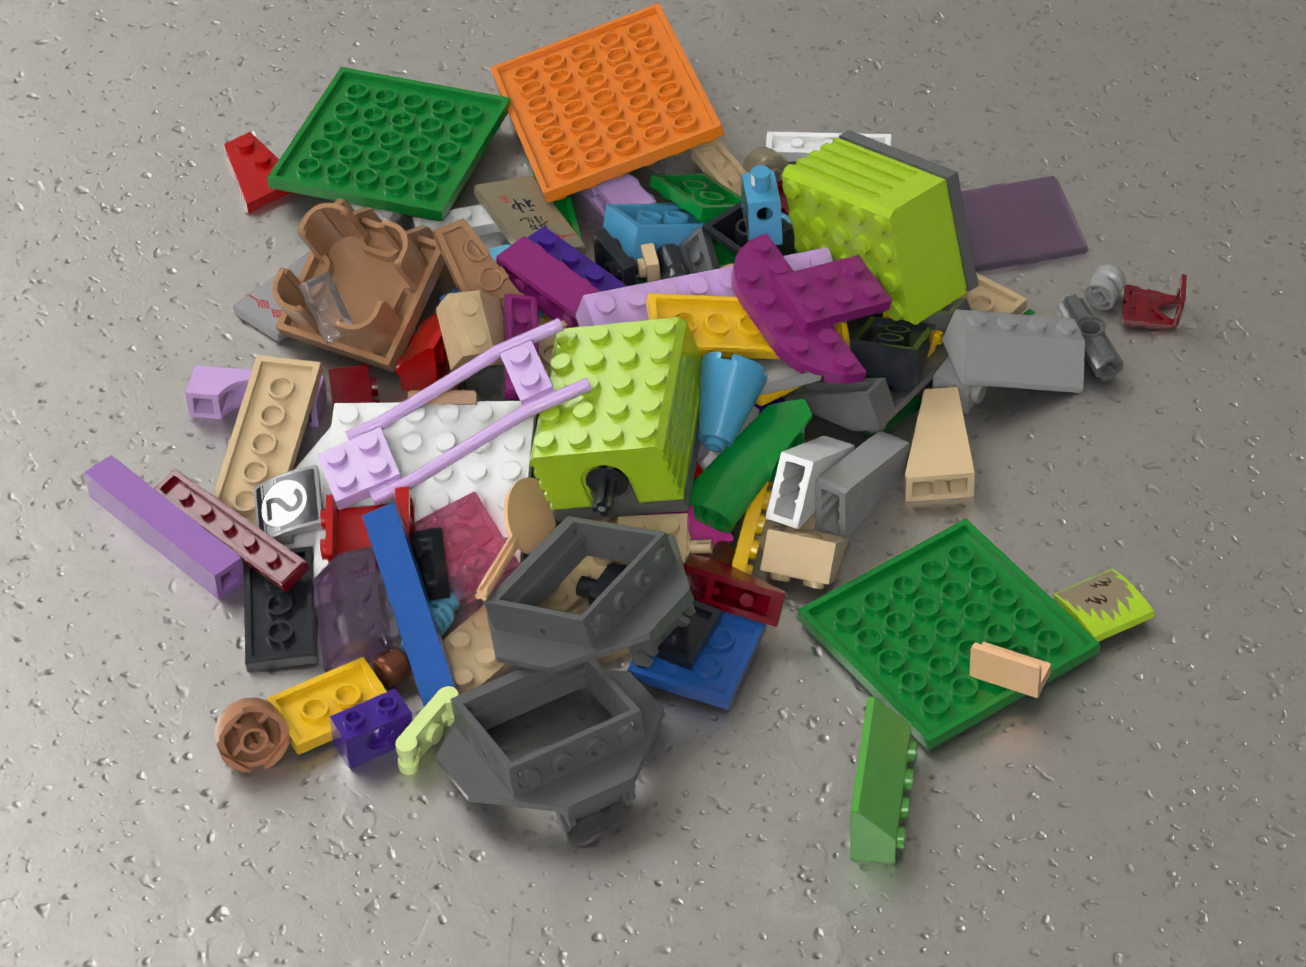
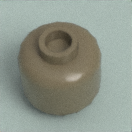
M758 147L745 158L743 169L748 173L755 166H767L770 170L774 171L776 182L782 180V173L785 167L788 166V163L773 149Z

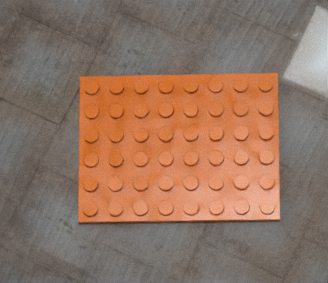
M659 3L490 67L501 96L511 98L508 113L546 203L562 200L568 195L583 189H591L599 183L612 178L622 177L630 171L643 166L653 165L656 161L672 155L682 154L690 148L710 143L716 138L725 135L723 127Z

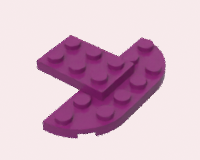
M767 233L747 242L738 252L731 273L732 288L739 303L776 355L788 366L802 374L806 370L815 375L824 376V382L849 384L864 381L866 370L833 325L887 311L890 309L892 299L861 257L856 255L794 271Z

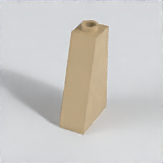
M958 387L924 389L905 472V502L974 497L975 471Z

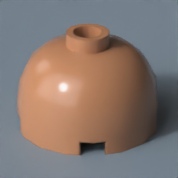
M242 698L232 702L222 711L215 724V742L222 760L232 769L244 773L252 772L251 767L264 763V769L272 767L283 757L289 746L288 726L283 714L271 702L260 698Z

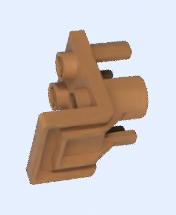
M337 199L334 203H322L311 208L303 217L298 228V236L311 250L299 277L297 278L291 270L281 267L273 281V296L283 309L275 328L281 335L395 373L398 359L400 356H403L438 278L441 277L453 281L433 237V232L425 225L405 231L394 222L388 220L381 221L372 208L364 207L355 211L351 204L343 199Z

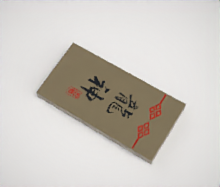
M533 176L475 185L474 195L511 245L523 236L527 238L545 226L582 254L585 253L586 245L553 202L546 203L540 186Z

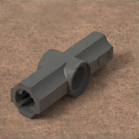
M1076 294L1065 297L1057 305L1058 316L1060 318L1075 319L1085 340L1084 359L1095 376L1102 378L1103 381L1114 379L1123 370V361L1105 334V322L1093 315L1083 298H1079Z

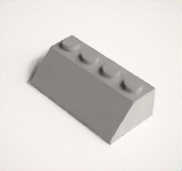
M955 310L942 341L961 384L1082 392L1084 384L1085 340L1075 319L1010 314L1007 312Z

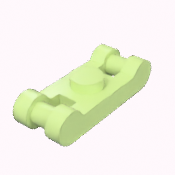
M447 686L441 688L397 738L396 752L399 755L398 768L401 773L412 775L418 772L421 757L432 744L435 745L440 741L444 730L452 726L454 715L450 699L459 695V692L454 687Z

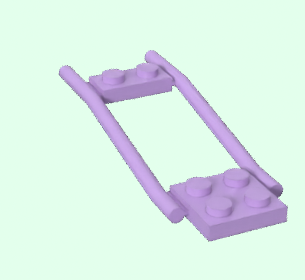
M560 319L552 320L493 346L379 417L345 431L349 441L317 454L339 510L369 497L372 498L375 506L395 497V488L409 487L411 490L526 419L592 391L588 378L554 391L536 352L534 343L564 331ZM501 358L522 406L402 478L382 430Z

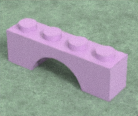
M195 365L185 392L189 416L222 419L231 410L241 406L252 370ZM321 376L306 427L319 428L328 400L324 376Z

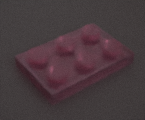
M474 491L413 523L416 531L442 527L449 587L461 608L477 600L475 595L478 586L506 543ZM513 556L493 591L520 565L515 556Z

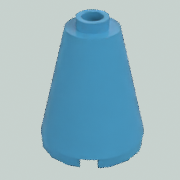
M722 352L706 353L702 357L700 364L698 439L704 443V448L713 452H723L726 447H732L768 379V373L764 374L765 368L754 360L736 354L732 355L731 360L722 359Z

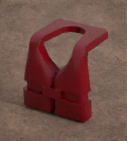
M1181 274L1175 295L1151 289L1145 290L1134 285H1125L1122 324L1131 327L1139 325L1146 329L1176 328L1179 325L1186 301L1187 275ZM1177 305L1174 319L1164 315L1159 310L1163 307Z

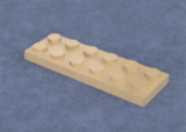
M262 355L256 356L213 496L256 526L253 488L273 477L293 471L322 376L323 367L321 362Z

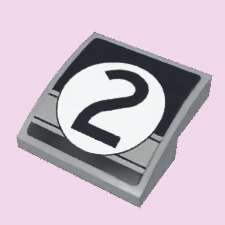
M317 465L278 475L253 488L257 527L282 545L294 543L293 535L323 530L320 520V510L323 509L320 472Z

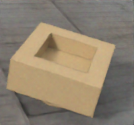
M654 243L641 245L642 258L636 259L639 278L645 277L647 283L661 280L659 261Z

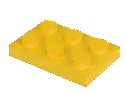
M361 657L267 697L266 701L271 702L283 714L288 726L289 742L297 755H300L333 740L330 716L387 691L366 659Z

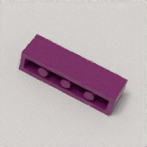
M525 236L496 256V263L506 271L510 281L517 290L526 296L538 297V310L552 320L557 318L560 321L564 320L568 324L566 328L579 327L575 315L583 295L601 292L590 281L581 278L570 270L564 262L558 261L548 254L542 246L533 243Z

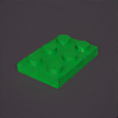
M705 173L652 174L650 187L661 193L662 198L676 203L679 209L694 215L695 220L708 223L741 201V196Z

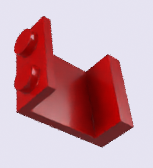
M409 487L395 488V503L399 507L411 543L410 532L415 531V504ZM333 494L326 495V509L320 510L321 526L323 530H326L325 539L320 540V552L322 560H328L332 573L379 568L362 515L388 504L339 510Z

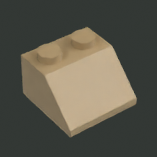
M480 290L448 293L436 307L450 370H456L493 346L504 342L503 313L499 299ZM500 358L489 366L503 365L504 363Z
M784 524L774 526L767 530L760 570L770 572L769 578L789 582L790 577L804 579L803 585L823 589L824 584L829 585L835 582L849 537L801 527L796 529Z

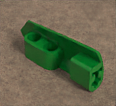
M805 399L768 405L736 437L732 447H726L693 481L689 505L693 506L694 518L698 522L723 533L731 532L767 481L774 483L781 452L801 445L804 442L805 427L812 419V413Z

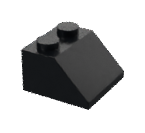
M741 201L702 226L706 234L736 255L749 242ZM766 207L758 210L757 217L759 219H766ZM781 218L782 244L776 245V247L783 256L795 254L793 226Z

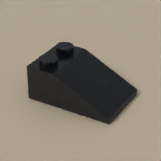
M871 316L851 339L850 350L866 370L865 378H886L890 390L907 392L909 389H914L920 381L936 332V325L926 323L915 325L904 320L894 321L890 318Z

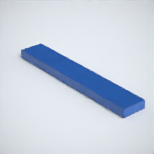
M392 502L362 515L423 706L425 707L441 688L451 686L457 689L458 692L459 689L399 507L395 502Z

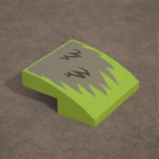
M1113 568L1053 594L1054 601L1098 642L1155 617L1154 610L1143 595Z

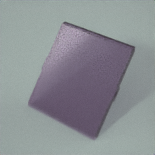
M1054 176L1007 184L1001 183L961 191L976 272L1034 264L1039 261L1085 254L1089 251L1059 181Z

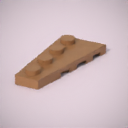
M464 218L433 231V237L458 292L480 290L499 299L502 313L505 293L524 295L510 281L509 275L502 266L499 267L489 254L488 248ZM538 316V326L545 324L546 322L543 318Z

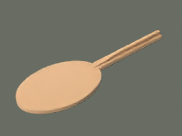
M531 477L523 478L515 482L507 492L504 502V523L509 538L478 586L475 595L477 599L481 598L483 601L488 599L517 550L530 555L556 528L553 510L549 507L550 501H546L544 496L545 490H541L539 480Z

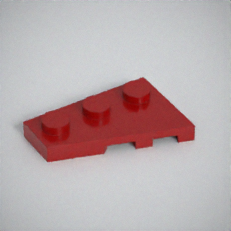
M251 132L224 144L226 157L233 175L236 177L248 214L291 193L268 188L267 177L279 161V158Z

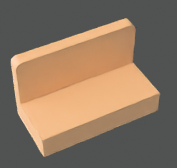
M983 642L982 645L974 643L971 647L969 673L971 677L1038 698L1051 674V663Z

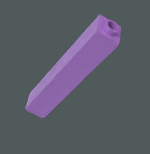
M110 455L84 472L89 496L218 600L244 583L242 558L115 457Z

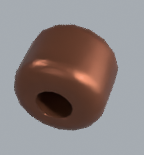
M394 646L376 655L372 661L374 673L380 682L387 687L396 686L409 678L412 672L406 651L403 652Z

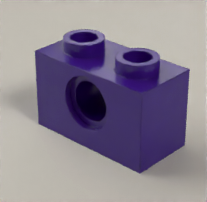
M396 689L390 690L330 716L333 744L348 768H354L395 750L397 738L413 721L412 712Z

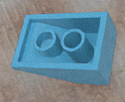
M676 203L607 204L603 228L607 230L613 239L617 238L626 255L633 257L636 261V259L642 258L641 245L654 243L655 251L665 244L679 246L695 230L706 223L695 220L694 215L679 209Z

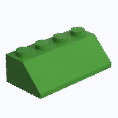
M869 696L866 703L851 805L850 859L895 864L897 849H904L906 826L900 825L901 819L908 820L910 797H904L905 790L912 791L914 769L908 768L909 762L916 763L918 741L911 740L910 723L877 698Z

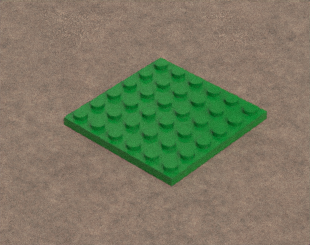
M340 67L267 177L268 188L334 201L343 199L354 205L443 222L507 116L511 105V98Z
M966 518L797 610V619L875 698L910 723L911 734L928 751L1026 696V694L969 676L970 652L974 643L982 645L983 642L1051 663V674L1045 684L1100 652V643Z

